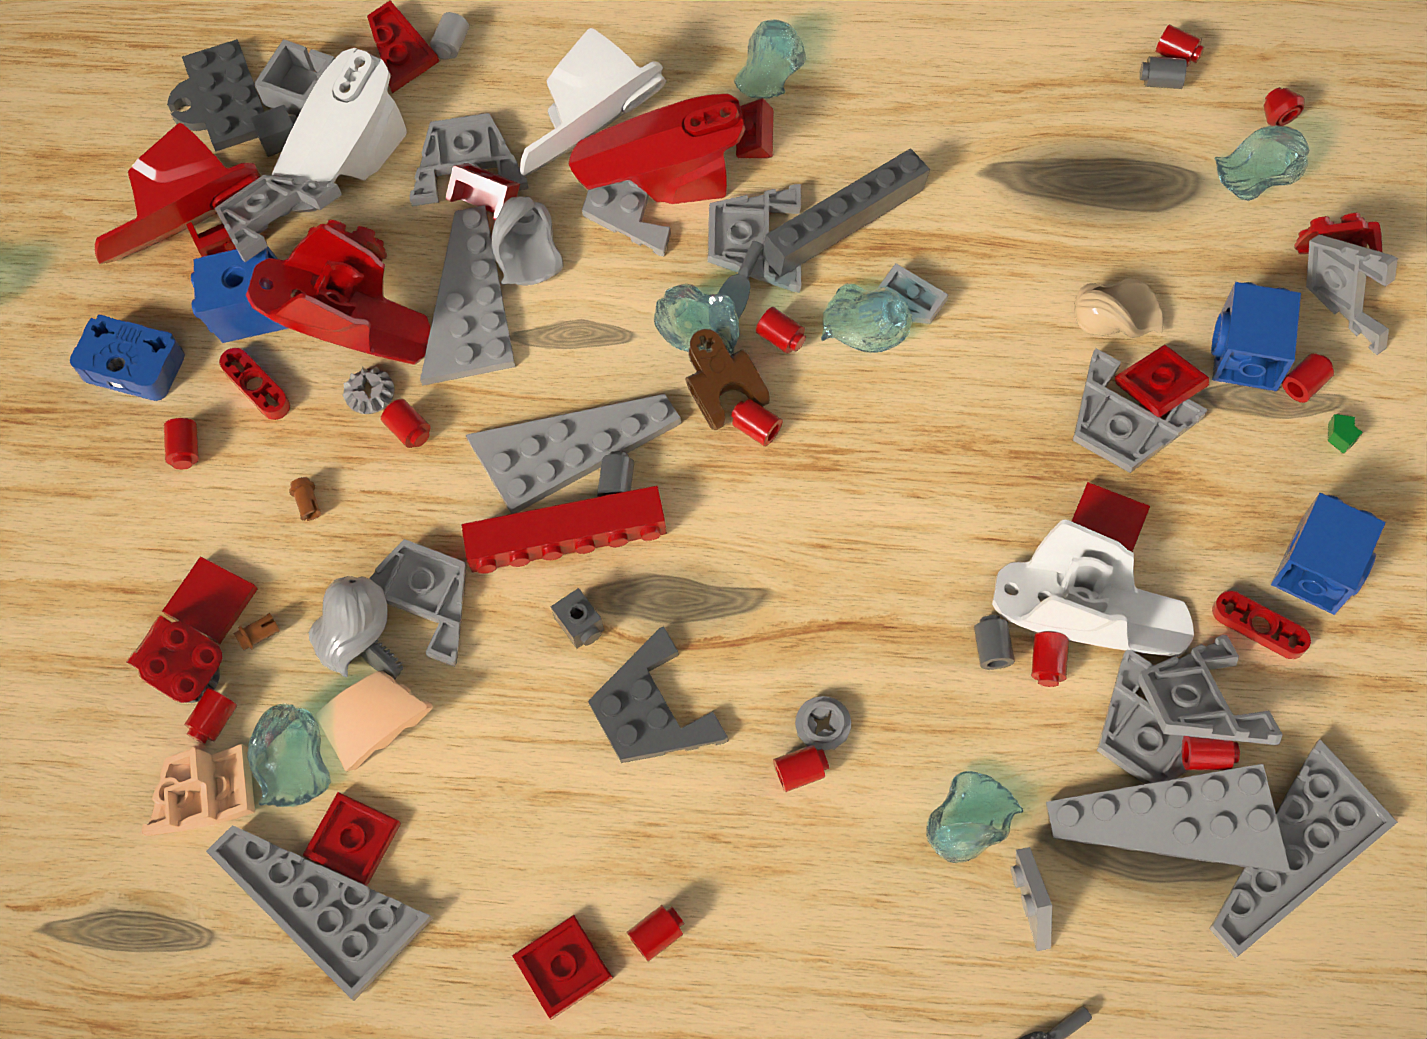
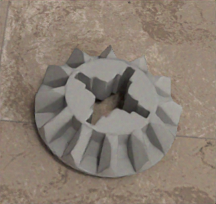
M376 366L373 369L362 367L361 371L356 374L351 373L350 379L343 383V397L347 405L355 412L361 414H372L381 411L391 402L394 395L392 379L387 372L379 370ZM365 382L370 383L373 387L370 394L371 398H368L365 392L362 391L365 389Z
M827 696L814 697L806 701L798 710L795 721L797 735L806 746L814 745L817 750L823 749V751L835 750L847 740L850 733V714L846 707L834 698ZM832 714L829 722L832 731L823 729L816 735L817 723L814 721V718L824 720L825 717L828 718Z

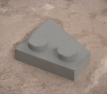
M895 263L862 309V315L867 318L931 324L947 302L948 294Z
M1031 848L1016 850V865L1011 866L1013 883L1016 888L1020 887L1024 913L1028 917L1036 950L1051 949L1052 903Z

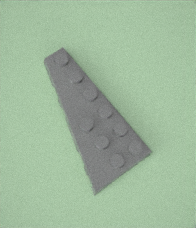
M485 205L458 210L454 213L420 378L422 386L515 367Z
M661 394L467 434L466 438L510 513L515 514L601 468L602 458L610 452L622 451L629 453L680 425L681 418L666 395Z
M1320 739L1313 746L1276 811L1291 873L1286 874L1244 867L1209 928L1234 958L1242 954L1398 823Z
M1263 764L1046 802L1053 839L1104 845L1253 869H1264L1279 873H1291Z
M233 825L206 851L353 1001L360 996L433 919L431 915L411 908L396 899L387 897L361 883L308 861L293 852L284 850Z

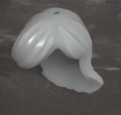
M520 196L508 199L497 215L492 232L493 253L504 273L501 283L503 285L517 284L523 286L541 283L558 274L563 268V258L553 241L550 213L544 204L533 202L530 197Z
M353 576L338 578L328 586L323 598L322 616L313 623L308 632L309 641L313 645L322 665L330 670L339 672L343 677H348L347 670L350 662L379 638L387 623V602L382 588L366 577L355 578Z

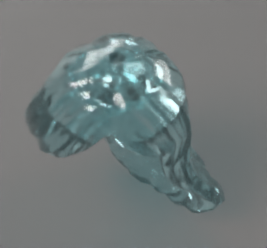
M778 19L765 20L756 27L749 39L746 64L737 73L734 80L736 87L742 93L751 98L759 99L773 98L785 93L784 84L786 79L800 69L806 61L805 49L796 30L789 23Z
M1275 125L1263 127L1253 132L1229 156L1223 158L1215 157L1214 159L1221 183L1239 199L1250 201L1257 198L1271 186L1290 185L1298 181L1304 175L1308 166L1310 150L1301 132L1291 127Z
M685 283L667 289L664 297L656 302L654 324L661 336L671 346L689 352L690 340L693 334L701 329H711L720 336L729 354H734V347L740 335V327L735 304L728 295L721 293L703 294L694 285Z
M846 283L837 290L836 295L830 300L823 312L821 340L836 338L854 349L868 353L889 350L899 345L910 334L912 313L908 309V301L892 288L881 287L869 291L855 284Z
M278 704L266 710L254 728L248 745L247 757L253 776L262 790V797L258 802L259 805H274L276 807L302 805L324 793L331 783L330 773L320 754L321 734L319 724L313 715L304 708H296L293 704Z
M964 771L957 774L951 780L946 799L930 814L926 827L927 841L932 849L944 860L951 863L967 862L977 858L989 846L999 844L1005 840L1010 833L1013 816L1017 813H1022L1023 808L1018 804L1012 793L991 776L973 771Z

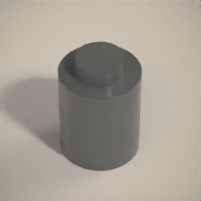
M1149 56L1147 62H1142L1140 80L1144 81L1145 87L1182 89L1186 76V59Z
M612 451L602 458L597 492L598 497L631 491L634 460L627 453Z
M998 615L982 617L980 622L974 626L980 667L994 670L1011 666L1015 660L1008 621L1000 619Z

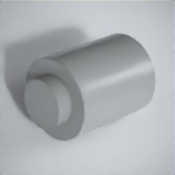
M446 12L442 15L430 42V47L439 58L446 60L457 57L469 30L467 20L453 12Z

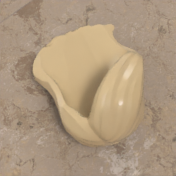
M1126 278L1118 283L1108 285L1089 283L1080 288L1075 298L1074 312L1076 321L1082 330L1092 335L1104 336L1122 332L1130 338H1136L1152 331H1156L1159 334L1163 332V313L1157 296L1146 283L1140 280Z

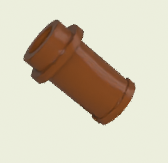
M307 477L293 480L290 484L289 493L292 497H295L301 520L305 521L307 519V521L318 518L321 515V510L314 494L315 484Z
M268 613L263 618L244 628L239 626V630L233 634L244 651L248 648L253 650V645L275 633H279L280 629L273 620L272 615Z

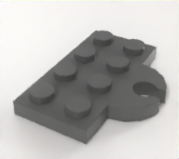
M238 39L182 56L189 79L179 83L171 91L167 103L175 123H183L192 131L207 130L215 151L259 138L250 117L263 113L264 109ZM182 106H191L187 111H177Z

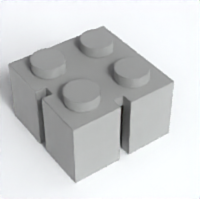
M283 39L254 83L263 105L272 109L285 105L288 114H295L298 118L315 84L335 57L313 49L308 53L306 47Z

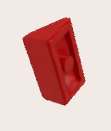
M763 98L742 105L741 110L745 131L739 143L736 144V157L765 159L773 157V108Z

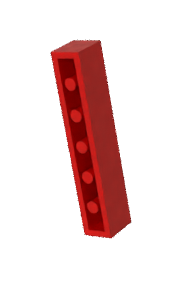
M658 485L461 524L469 567L472 573L478 572L482 574L491 573L499 567L509 565L512 567H522L529 564L530 561L539 559L556 560L564 554L574 552L587 554L593 552L595 548L604 546L621 547L630 541L640 539L652 541L658 539L661 535L667 534Z

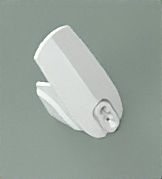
M593 28L588 29L547 79V86L555 101L548 108V115L555 129L525 148L520 165L521 174L527 176L573 149L580 140L596 134L624 113L632 111L657 93L666 83V79L661 75L663 66L659 62H650L643 67H638L627 54Z
M352 48L342 51L332 61L315 84L283 147L272 176L294 178L296 184H303L308 180L317 181L319 186L327 187V184L334 183L340 174L366 180L381 168L407 133L400 111L395 101L387 92L390 73L382 59L370 55L366 51ZM304 201L292 207V211L313 212L317 210V208Z
M1061 520L1049 532L1029 562L1009 563L997 574L992 604L998 614L1012 623L1038 633L1056 632L1066 635L1071 641L1113 649H1128L1134 652L1179 657L1186 651L1194 637L1192 619L1184 601L1135 587L1133 552L1127 550L1120 542L1069 520Z

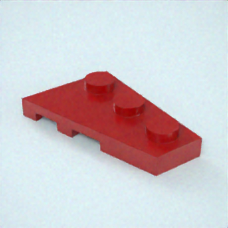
M391 0L367 15L380 59L384 61L390 73L388 85L392 94L440 62L437 54Z

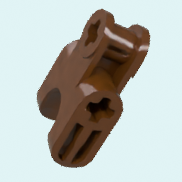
M701 329L693 334L690 340L688 356L696 373L685 379L692 397L711 429L718 430L724 426L725 412L719 398L727 391H739L762 407L769 404V391L750 357L743 349L730 355L720 336L711 329ZM711 348V351L707 353L705 349Z

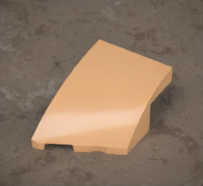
M377 671L338 694L324 705L315 716L345 771L356 770L375 750L386 748L404 728L415 727L433 708L432 704L428 701H421L410 693L411 689L403 684L396 683L394 678L386 672Z
M240 744L213 755L200 749L192 748L165 758L160 773V782L155 788L152 797L155 806L149 824H143L142 834L151 836L181 832L223 823L255 813L249 747Z

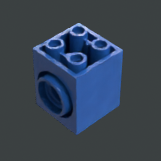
M269 247L259 252L247 262L242 260L237 249L193 259L194 272L191 273L195 298L191 303L193 313L204 322L208 330L214 333L222 343L288 329L253 309L246 297L255 265L268 258L278 259Z
M1235 282L1214 328L1211 353L1215 356L1212 380L1277 391L1295 361L1301 293L1290 291L1286 288L1257 286L1251 282Z
M1319 493L1301 518L1271 582V586L1335 615L1351 596H1355L1365 583L1376 559V553L1373 552L1386 522L1377 519L1371 512L1358 510L1343 503L1338 497Z

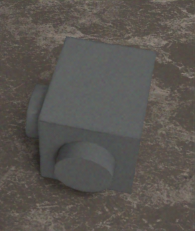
M285 105L250 117L267 157L282 152L297 120L295 114L288 115Z
M579 588L550 606L554 619L576 649L583 644L588 646L594 643L601 636V632L604 631L602 618Z

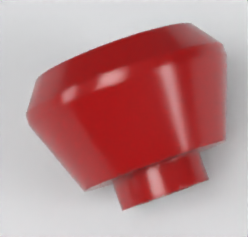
M1278 87L1269 92L1265 97L1266 101L1263 105L1268 125L1282 127L1296 119L1304 109V97L1289 88L1281 89Z

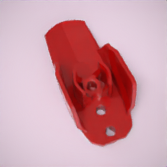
M728 93L704 95L636 116L580 140L571 153L568 163L577 180L588 190L630 180L646 192L655 202L679 204L724 198L727 192L724 152L738 144L745 131L739 100Z
M183 123L176 124L141 155L128 170L137 216L129 222L96 238L94 250L98 263L105 264L118 261L188 229L186 224L189 222L196 225L217 214L215 207L261 177L255 164L240 163L226 168Z
M319 224L295 247L288 259L268 258L255 265L246 297L253 309L274 322L329 343L386 359L415 365L425 358L431 330L427 316L384 297L385 264L379 261L373 252L330 226Z

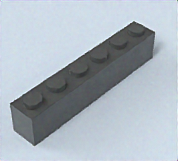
M911 148L767 233L762 256L776 273L782 277L923 191L930 169Z

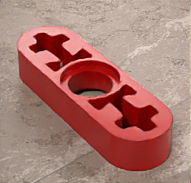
M230 348L222 353L219 364L225 375L266 418L278 420L287 415L290 410V402L287 396L244 350ZM234 360L238 363L240 362L244 371L240 373L234 365H231V362ZM258 377L263 379L262 385L254 390L247 389V383L252 378ZM267 394H269L275 402L279 403L277 407L269 405L265 398Z
M1223 592L1213 604L1212 612L1218 622L1287 659L1300 658L1310 647L1311 637L1305 628L1238 592ZM1229 602L1235 605L1234 611L1231 614L1225 612L1226 605ZM1247 610L1250 612V614L1247 616L1243 623L1240 620ZM1256 617L1266 619L1270 624V631L1266 633L1258 632L1252 625V619ZM1278 628H1281L1282 631L1278 634V638L1276 640L1273 639L1272 636ZM1291 636L1297 638V645L1294 648L1288 646Z

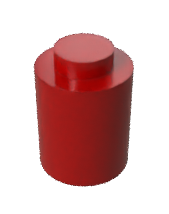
M1169 24L1163 32L1155 52L1168 58L1186 59L1188 67L1191 62H1198L1205 47L1201 45V38Z
M775 307L769 308L763 314L756 327L758 335L786 354L792 351L797 352L806 340L804 335L805 327Z
M1309 354L1282 381L1285 392L1295 401L1307 402L1334 376L1332 362L1324 355Z
M405 399L393 401L385 408L381 415V422L407 448L422 446L430 436L431 427L429 423Z
M748 399L745 402L740 401L731 414L733 418L732 425L765 447L774 440L783 423L781 418L752 399Z
M188 418L170 419L163 425L165 462L175 469H189L199 460L197 423Z
M1056 632L1035 634L1031 677L1038 680L1039 685L1056 687L1059 685V682L1066 680L1069 639L1066 635Z
M207 688L184 724L189 728L187 735L202 744H205L207 740L215 742L236 709L237 704L224 695Z
M1183 736L1182 761L1186 770H1229L1233 768L1234 763L1239 762L1240 749L1238 742Z
M814 745L773 759L777 776L785 793L825 778L824 770L829 769L823 749L816 750Z
M660 905L626 933L642 956L649 962L683 935L680 927L684 925V922L672 906L666 910Z

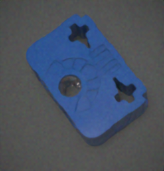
M98 315L96 319L90 318L77 346L70 356V364L82 380L88 384L152 401H159L168 394L182 365L185 354L174 336L169 332Z

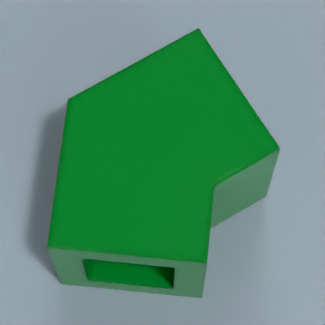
M1334 414L1328 423V442L1343 454L1357 442L1363 433L1355 426V417Z

